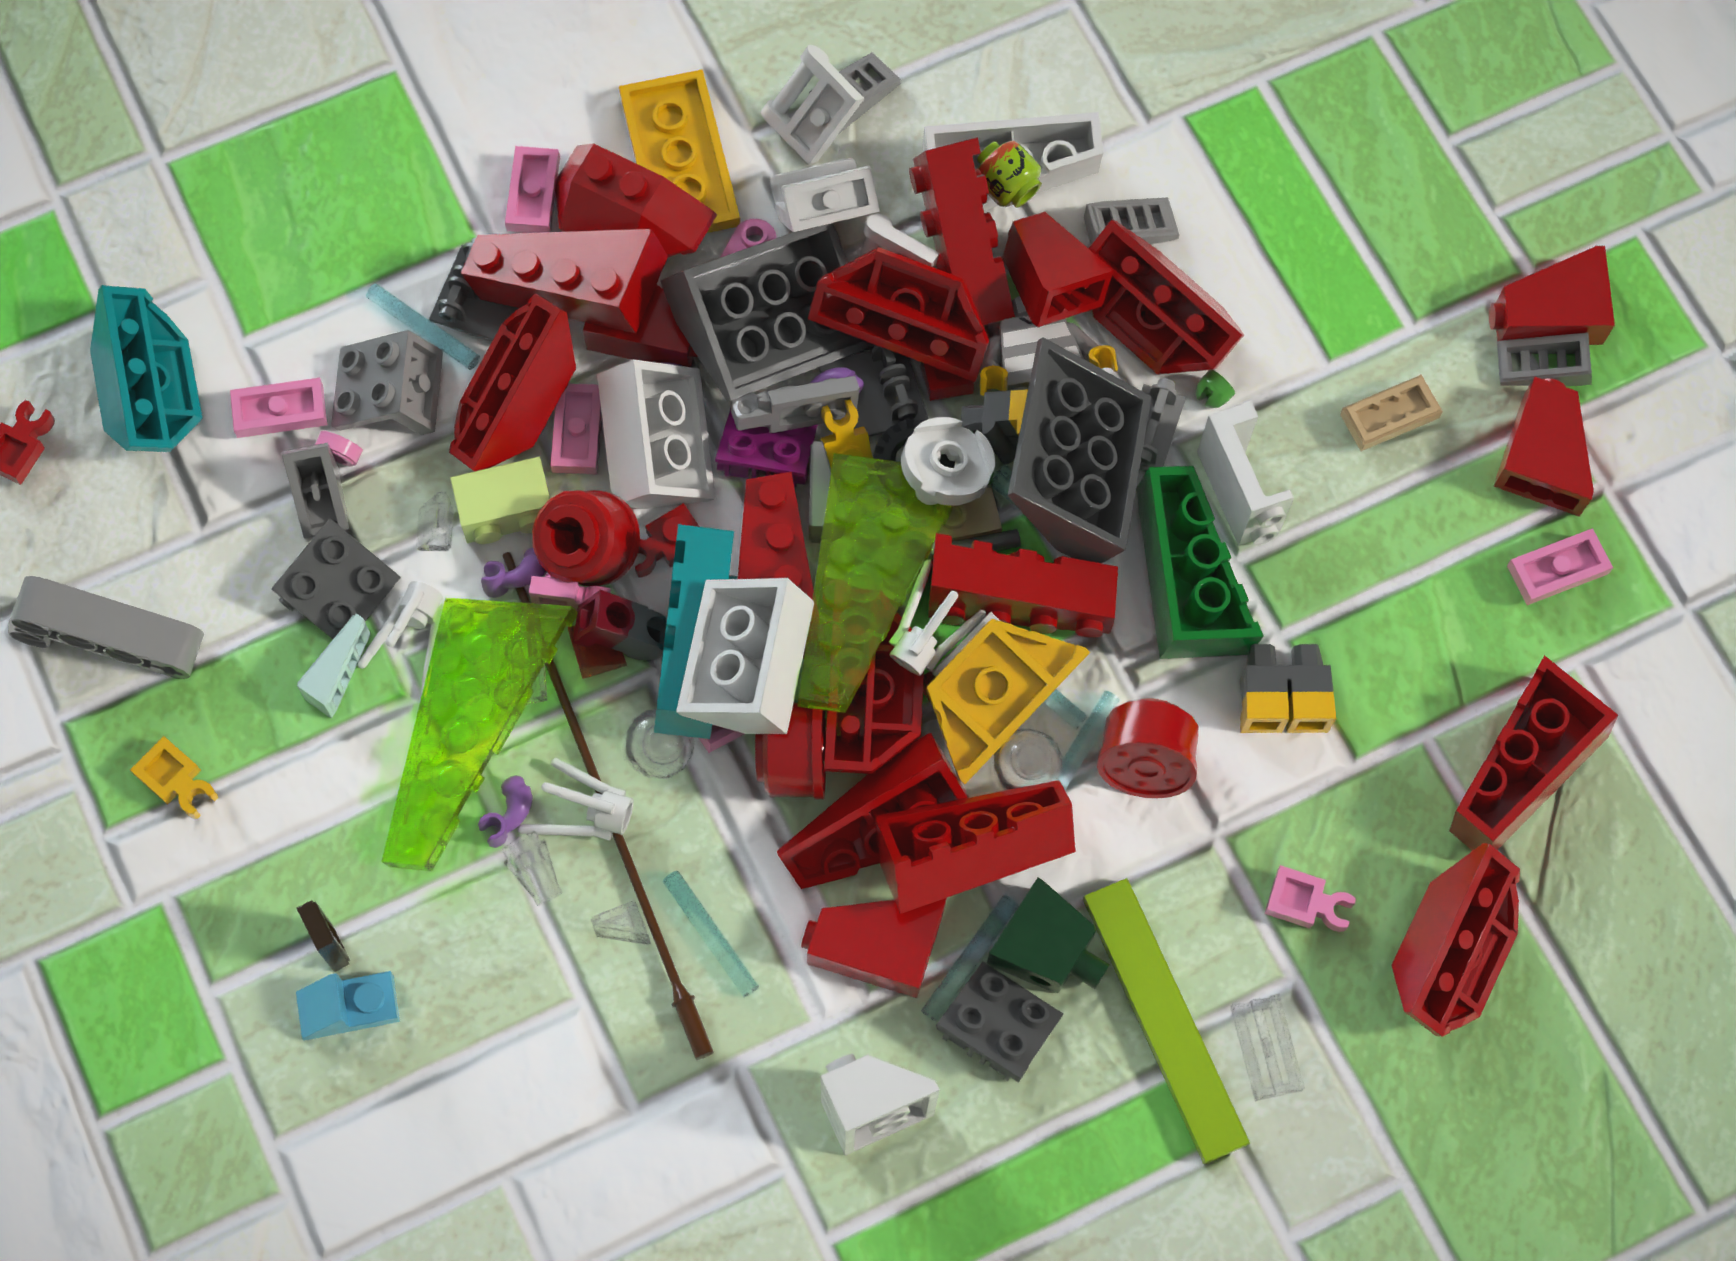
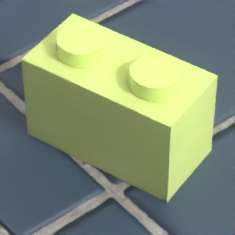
M540 456L450 477L461 527L467 544L472 542L489 544L501 539L502 535L519 531L525 534L532 533L538 512L550 499Z

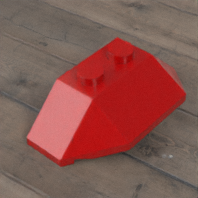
M594 143L577 145L556 181L555 192L559 229L562 232L652 229L668 257L680 253L682 255L695 253L717 216L712 209L664 176Z
M1111 219L1088 248L1114 270L1103 306L1092 309L1093 317L1157 375L1216 370L1244 337V333L1221 304L1162 252L1117 221Z
M880 247L820 277L808 316V320L976 382L989 344V338L963 278Z
M535 293L528 300V304L518 308L501 324L459 401L454 425L455 439L451 442L449 449L451 455L473 471L491 468L535 445L576 370L567 312Z
M834 589L824 771L872 774L921 737L924 671L920 676L915 675L890 657L889 654L894 646L889 641L897 631L902 617L890 605V602L882 592Z
M1482 843L1430 882L1391 965L1404 1012L1438 1037H1444L1450 1031L1460 1028L1481 1016L1518 935L1519 899L1516 883L1520 882V868L1489 843Z

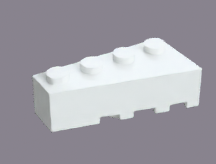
M1099 112L924 126L923 152L977 137L981 152L993 142H997L999 145L1008 141L1018 142L1041 166L1039 181L1042 185L1037 193L1097 174L1103 157ZM980 154L973 155L975 169L981 165L977 161ZM987 194V203L983 204V209L987 210L999 206Z

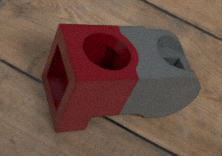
M599 590L578 605L573 643L588 648L598 644L623 652L632 659L655 660L663 655L667 620L663 614L649 609L648 606Z

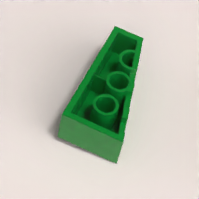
M1194 466L1149 467L1137 486L1136 492L1160 659L1248 655L1251 645L1258 644L1264 635L1258 621H1253L1247 606L1249 599L1243 584H1238L1229 562L1231 555L1226 543H1221L1213 523L1215 520L1214 514Z

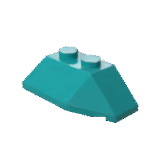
M101 285L98 289L90 354L103 431L126 451L171 452L203 419L189 341L170 317L152 302L153 298L146 289Z

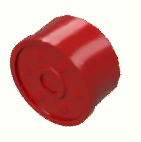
M574 490L559 493L550 498L540 509L532 529L534 552L539 564L549 575L564 582H578V584L584 586H606L618 581L634 564L640 547V529L633 510L623 499L606 491Z
M1145 698L1125 702L1113 708L1106 718L1103 744L1098 754V773L1107 784L1129 795L1143 798H1167L1182 794L1189 790L1196 781L1199 726L1192 715L1179 706L1165 700Z
M814 700L813 703H793L787 734H755L757 782L764 783L765 792L770 797H814V800L825 799L826 720L824 700Z

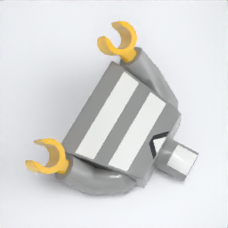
M1019 296L1012 300L1015 317L1001 321L998 335H994L989 339L980 369V395L984 396V393L989 389H998L1000 391L1028 389L1037 341L1042 337L1099 368H1111L1113 372L1118 371L1116 352L1111 346H1099L1076 324L1067 322L1066 319L1037 328L1031 322Z

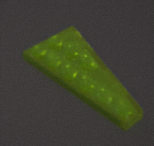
M836 453L833 455L813 593L814 606L807 635L798 707L846 712L870 667V662L881 641H884L890 630L891 623L900 606L902 607L921 571L924 561L927 560L931 553L936 533L941 531L952 513L953 505H942L939 503L927 505L922 503L917 498L915 489L907 482L902 471L901 462Z
M445 597L381 861L385 865L393 868L433 871L460 823L459 813L471 792L477 793L485 779L482 776L484 769L492 755L499 754L534 693L532 688L534 681L544 664H550L558 650L555 644L566 626L571 627L576 619L578 612L572 606Z

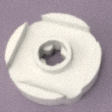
M951 417L931 418L921 422L914 429L913 434L908 437L903 449L901 467L907 482L915 489V494L922 503L927 505H935L937 503L953 506L962 505L980 498L984 494L995 467V455L988 439L980 431L976 430L974 434L969 429L962 427L963 421ZM941 454H946L947 458L951 461L957 460L958 464L954 468L942 465L939 462Z

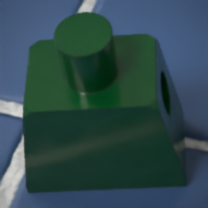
M1038 877L990 950L987 964L1053 993L1061 991L1070 975L1096 989L1110 964L1086 950L1094 938L1097 930L1096 927L1045 881Z

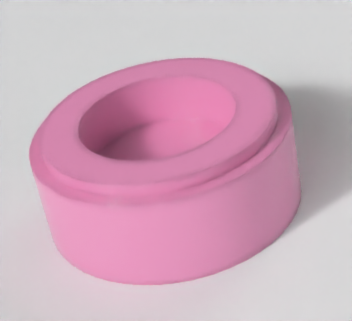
M321 431L315 445L328 443L335 461L350 467L357 464L363 452L362 448L354 442L328 431Z

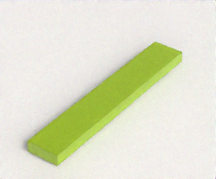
M1128 878L1084 895L1082 900L1097 929V933L1203 1164L1248 1146L1250 1141Z

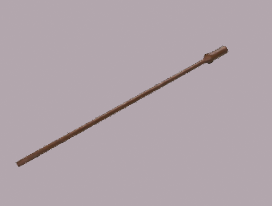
M511 552L504 553L502 557L508 571L515 569L516 565ZM525 587L515 588L587 772L590 776L601 781ZM613 833V838L670 979L674 999L672 1007L677 1010L695 1059L706 1058L712 1055L714 1051L694 1003L695 996L690 995L680 981L623 835Z

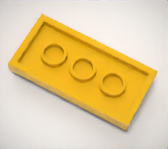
M703 69L619 86L620 98L636 164L664 176L712 209L717 216L707 233L737 227L741 223Z

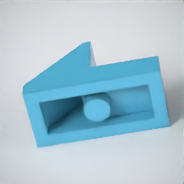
M391 971L342 980L337 973H334L296 992L301 1034L304 1041L400 1022L394 976Z

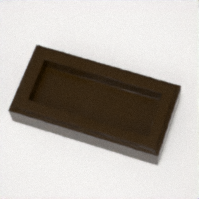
M311 900L297 907V911L317 951L331 969L336 972L349 965L350 959L333 924L317 902Z

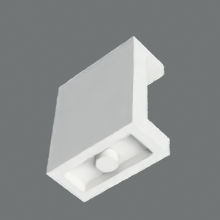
M852 158L782 173L770 178L778 219L792 232L880 212L871 167L856 168L855 160Z
M1252 401L1210 414L1197 450L1238 546L1251 541L1254 545H1260L1276 538L1294 500L1290 490L1265 496L1245 452L1258 419V414Z

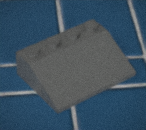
M834 223L792 232L660 280L677 326L727 402L875 346V344L808 320L817 282L820 277L848 263Z
M1042 337L1037 341L1008 497L1055 550L1071 558L1104 563L1126 550L1152 396Z

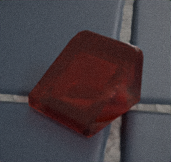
M575 625L567 628L582 679L627 666L623 652L598 644H594L590 648L573 643Z

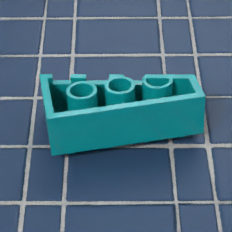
M678 524L654 733L710 739L712 724L681 716L676 711L706 580L737 579V576L729 575L734 531Z

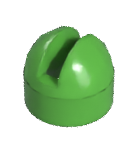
M1209 370L1197 383L1195 393L1198 401H1201L1206 396L1209 397L1205 407L1219 408L1235 395V390L1222 375L1215 370Z

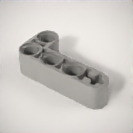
M26 576L24 578L8 626L9 636L28 645L46 648L50 646L51 640L181 679H188L190 677L204 636L203 631L188 623L36 576Z

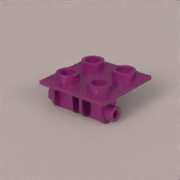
M730 407L715 457L717 470L724 471L727 477L734 476L748 479L750 468H752L751 478H757L759 470H764L765 476L772 475V472H775V474L792 472L794 488L797 487V484L806 485L811 444H813L818 425L770 433L768 427H756L738 431Z

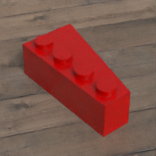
M977 137L924 151L913 158L915 167L909 168V175L915 194L922 193L926 210L920 212L925 236L927 238L933 236L936 251L940 253L935 268L964 279L983 325L1013 318L1015 315L1004 262L1001 256L993 257L992 248L998 247V233L995 220L989 212L984 213L983 204L987 203L989 189L986 175L981 174L978 168L975 169L973 155L981 154Z
M792 472L746 479L738 579L789 578L814 601L803 659L823 658L825 660L823 638Z
M936 533L928 618H932L951 591H956L958 598L941 622L943 624L961 625L979 610H984L986 615L992 612L1002 622L1016 626H1027L1031 631L1037 633H1053L1057 629L1075 631L1077 635L1087 638L1100 637L1103 633L1111 634L1116 611L1118 566L1064 556L1055 558L1054 563L1044 562V557L1037 554V551L1020 548L1017 552L1009 555L1000 554L992 550V543L974 540L971 548L951 544V535Z
M1544 655L1509 720L1497 737L1488 757L1483 762L1459 804L1449 831L1472 851L1482 843H1489L1498 850L1605 742L1613 729L1618 714Z
M1060 780L874 816L880 866L900 914L1076 852L1072 802Z

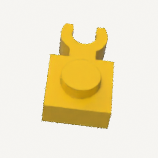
M850 399L845 400L847 413L842 419H833L828 405L822 406L821 416L825 425L833 432L832 435L821 437V442H823L835 484L875 474L868 432L864 426L853 429L858 422V411Z
M165 736L130 769L134 776L167 805L178 795L181 808L193 819H198L201 816L195 807L192 806V800L196 795L206 794L214 802L219 798L208 782L193 780L201 772L200 768Z

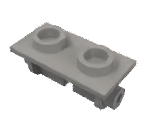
M1160 378L1158 383L1152 386L1143 384L1141 390L1152 396L1139 469L1141 471L1147 472L1149 467H1164L1186 400L1185 396L1177 394L1175 390L1176 384L1170 379Z

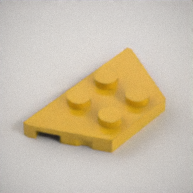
M990 619L926 686L957 777L963 784H966L1089 655L1090 651L1086 647L1067 643L995 619Z

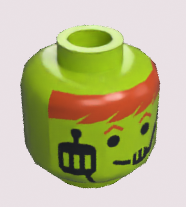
M1008 141L1002 145L993 142L977 158V161L981 164L978 169L981 174L986 175L989 189L988 195L1001 207L1014 205L1016 208L1021 207L1037 193L1042 185L1039 181L1041 175L1040 164L1016 141Z

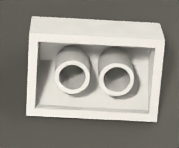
M633 359L598 373L597 379L611 493L623 499L630 508L640 509L715 500L700 368Z
M789 578L706 580L676 712L684 717L744 734H787L814 601Z
M854 1054L845 1055L829 1063L826 1066L828 1073L821 1075V1103L845 1156L928 1119L935 1114L940 1090L935 1080L875 1057L866 1055L856 1060Z

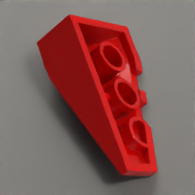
M930 732L914 741L874 773L865 776L779 848L777 854L800 889L854 876L860 868L880 863L874 816L969 798V795Z

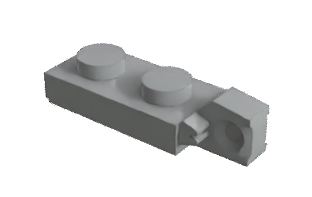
M856 376L839 379L829 378L822 382L799 386H784L780 389L768 392L763 391L759 394L751 392L731 401V413L738 431L756 427H768L770 433L825 424L821 416L822 406L828 405L833 419H842L847 413L845 400L850 399L857 409L860 387Z

